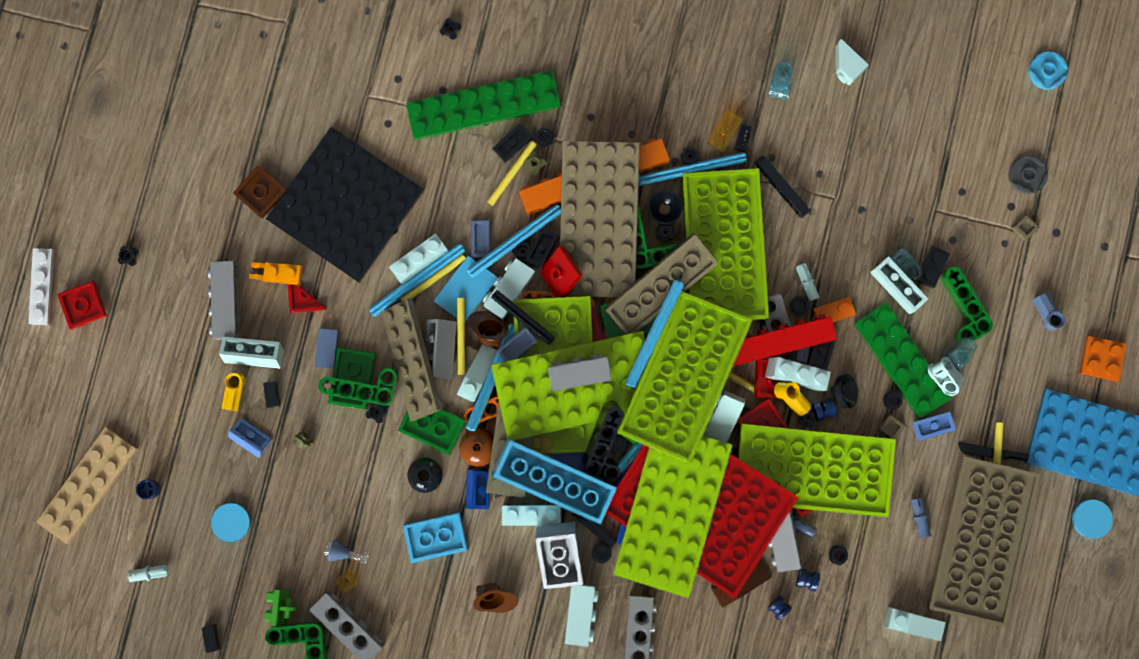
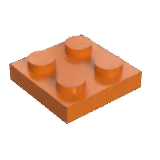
M1086 336L1079 374L1120 382L1126 344Z

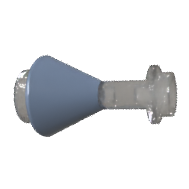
M334 539L332 542L328 541L324 551V556L328 557L329 562L349 558L360 561L362 566L363 564L366 565L369 559V553H366V550L363 553L350 551L337 539Z

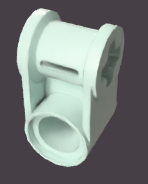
M944 357L940 362L928 365L927 369L930 377L935 380L945 394L954 396L959 392L964 377L949 358Z

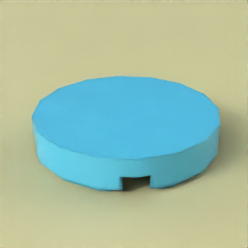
M1042 52L1030 62L1028 68L1032 83L1045 90L1054 89L1061 85L1067 77L1068 70L1064 58L1055 52Z
M1094 499L1078 503L1072 513L1075 530L1080 535L1091 539L1106 535L1113 523L1109 507L1103 502Z
M227 503L220 506L214 512L211 527L219 539L225 542H235L242 539L248 533L251 527V518L243 506L237 503Z

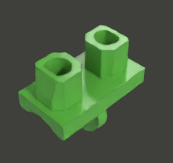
M277 589L267 592L266 600L273 603L272 610H266L264 620L271 622V626L286 625L287 618H290V612L296 611L297 607L291 606L292 598H289L290 589Z

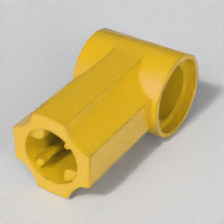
M231 373L225 378L226 387L221 408L238 412L243 388L246 386V377L241 373ZM235 376L239 378V385L237 387L232 384V379Z
M778 382L774 388L776 397L783 399L797 416H803L809 412L811 404L802 395L797 383Z

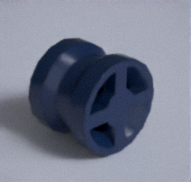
M779 596L769 604L767 609L775 614L777 620H780L790 612L792 607L784 602L782 596Z

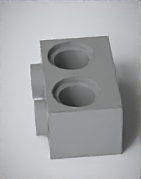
M781 293L768 297V303L773 305L774 310L769 312V320H762L763 324H760L761 330L768 328L769 331H773L770 326L771 321H776L779 325L787 323L788 327L791 326Z

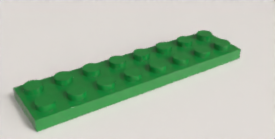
M553 70L406 103L414 141L561 108Z

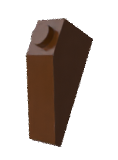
M761 560L753 569L736 598H733L716 586L712 587L711 590L719 605L723 608L769 580L771 576Z

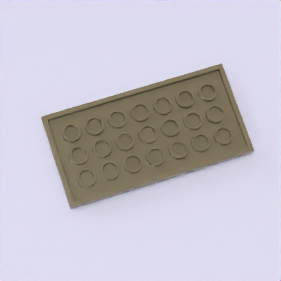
M563 141L560 246L565 247L583 274L567 296L617 298L636 282L640 143Z
M962 456L928 609L1007 627L1041 474Z

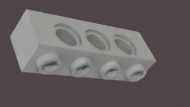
M328 591L310 611L358 659H372L384 647L382 638L376 633L372 634L368 630V624L362 619L359 621L354 616L355 612L349 606L345 607L340 602L341 598L335 592L331 593ZM331 608H336L339 611L338 618L331 616ZM346 621L353 625V630L350 632L344 628ZM363 635L366 637V645L359 644L358 636Z
M629 594L624 659H634L633 654L636 651L644 653L643 659H649V653H653L654 641H650L651 633L655 632V621H652V613H656L657 601H653V596ZM639 611L647 613V618L644 621H639L636 618ZM638 631H643L646 634L645 638L641 641L635 639V634Z

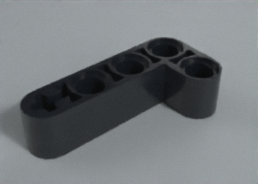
M610 400L603 405L582 459L583 467L589 476L609 482L618 480L621 475L615 460L608 458L624 416L621 407L616 401ZM610 427L609 431L602 432L604 428ZM598 445H603L601 449L595 450ZM596 462L595 466L588 467L591 463ZM609 468H614L613 471L606 472Z

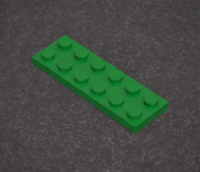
M887 302L854 323V326L918 419H922L952 399L930 377L927 369L929 363Z

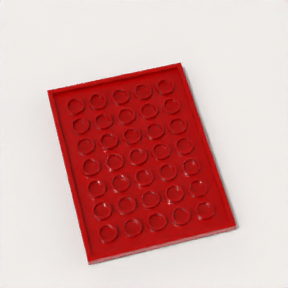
M643 445L619 483L606 511L607 515L626 527L649 451V447ZM730 454L697 574L733 598H736L799 497Z

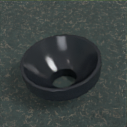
M670 190L656 192L650 198L648 204V212L651 218L663 225L672 224L677 221L683 210L681 198ZM662 204L669 205L670 213L666 215L661 214L659 207Z
M848 373L839 375L831 387L833 400L844 409L854 408L858 400L856 382L853 376Z
M430 458L417 459L410 465L407 473L410 486L421 493H429L437 489L443 477L440 465ZM421 470L429 472V479L427 481H421L418 478V473Z

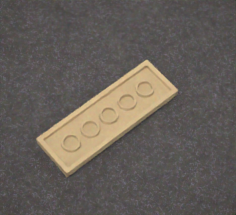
M105 427L36 522L65 544H70L138 451V448L109 427Z

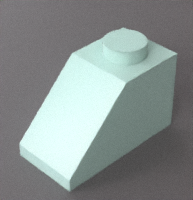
M842 39L837 43L835 47L836 74L841 82L847 83L850 86L865 71L868 64Z

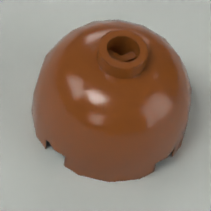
M480 428L476 429V431L465 433L459 445L460 455L463 460L475 467L489 464L494 436L489 431Z

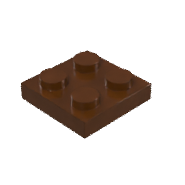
M258 165L233 194L263 219L287 190Z

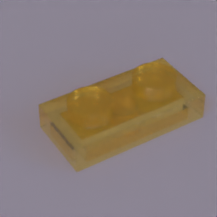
M726 110L707 144L723 153L743 119Z

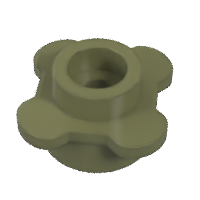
M535 152L531 153L530 158L523 163L524 168H528L533 175H538L542 167L546 165L545 159L539 158Z
M298 432L297 435H294V444L303 450L314 444L307 433Z

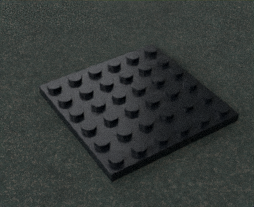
M330 127L266 220L360 283L425 190L333 127Z

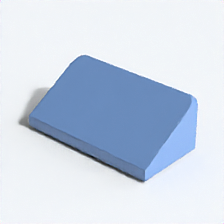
M242 418L230 429L228 435L231 440L258 458L261 457L272 441L271 437Z

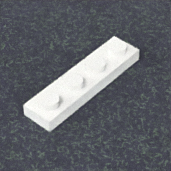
M33 248L28 324L50 325L55 251L53 249Z

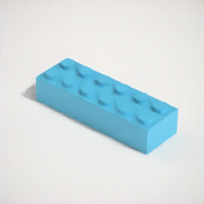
M506 439L491 472V475L499 480L601 524L616 491V487L509 439Z

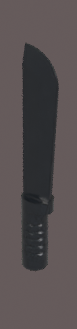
M958 442L959 449L965 454L993 457L994 448ZM1002 450L1001 459L1008 460L1010 458L1027 461L1029 454Z

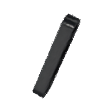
M764 156L755 161L759 171L800 218L805 217L810 212L809 208Z

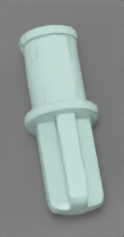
M807 264L798 265L796 270L802 283L800 286H803L808 301L820 298L814 284L815 279H812Z
M167 565L129 570L128 575L132 574V576H129L128 579L130 582L151 581L153 578L168 576L169 569Z

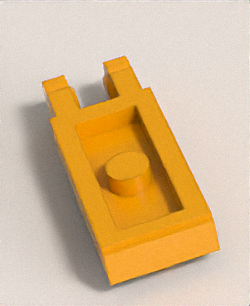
M251 262V267L264 269V274H249V279L263 280L270 283L301 285L303 266Z

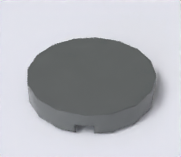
M1021 157L1009 169V182L1018 192L1033 194L1042 189L1047 183L1048 171H1046L1044 162L1037 157Z

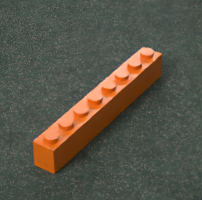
M656 138L646 141L645 145L640 146L639 174L669 164L670 159L662 138L658 140ZM562 172L551 180L550 178H545L539 181L540 184L535 186L529 184L521 188L522 190L519 191V195L527 216L548 209L555 204H561Z

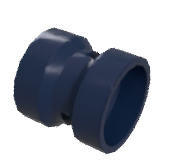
M831 398L825 399L822 403H812V409L814 413H817V422L824 420L825 417L832 418L837 416L836 408Z
M143 480L136 486V494L141 499L156 498L161 492L160 484L155 480Z
M804 568L799 569L796 587H808L810 591L815 592L819 585L820 573L815 571L810 573Z

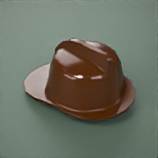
M476 311L470 314L467 319L468 327L478 335L479 341L485 346L499 348L503 338L509 331L506 324L489 312Z
M487 583L476 587V599L473 606L478 611L505 613L513 610L518 605L519 600L514 593L503 591L496 583Z

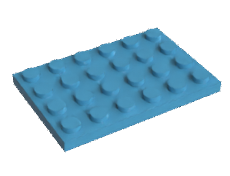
M1044 389L1027 452L1029 459L1025 463L1139 496V416Z

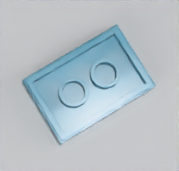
M469 256L466 257L434 300L435 303L457 318V298H465V323L468 316L476 310L498 279L497 276L487 269L472 278L468 274L467 269L475 264L476 261Z
M460 512L403 525L411 563L468 550Z

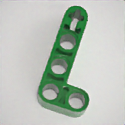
M954 266L944 270L941 274V281L967 323L955 331L954 338L958 344L965 345L989 333L993 328V322L962 270ZM954 274L955 277L950 279L949 276ZM959 288L965 291V297H961L958 294ZM969 305H973L975 307L974 314H971L969 312ZM979 321L985 324L984 331L979 329ZM962 331L968 333V340L962 338Z
M386 368L380 372L377 386L324 377L319 381L318 388L326 395L389 406L395 400L399 377L394 370ZM387 373H393L394 379L390 383H386L384 380ZM330 381V384L338 387L337 390L333 388H328L327 391V388H325L324 385L328 384ZM350 384L352 391L350 394L345 395L343 388L345 385ZM365 388L371 390V395L368 398L362 397V391ZM387 391L390 394V398L388 401L383 402L381 394Z

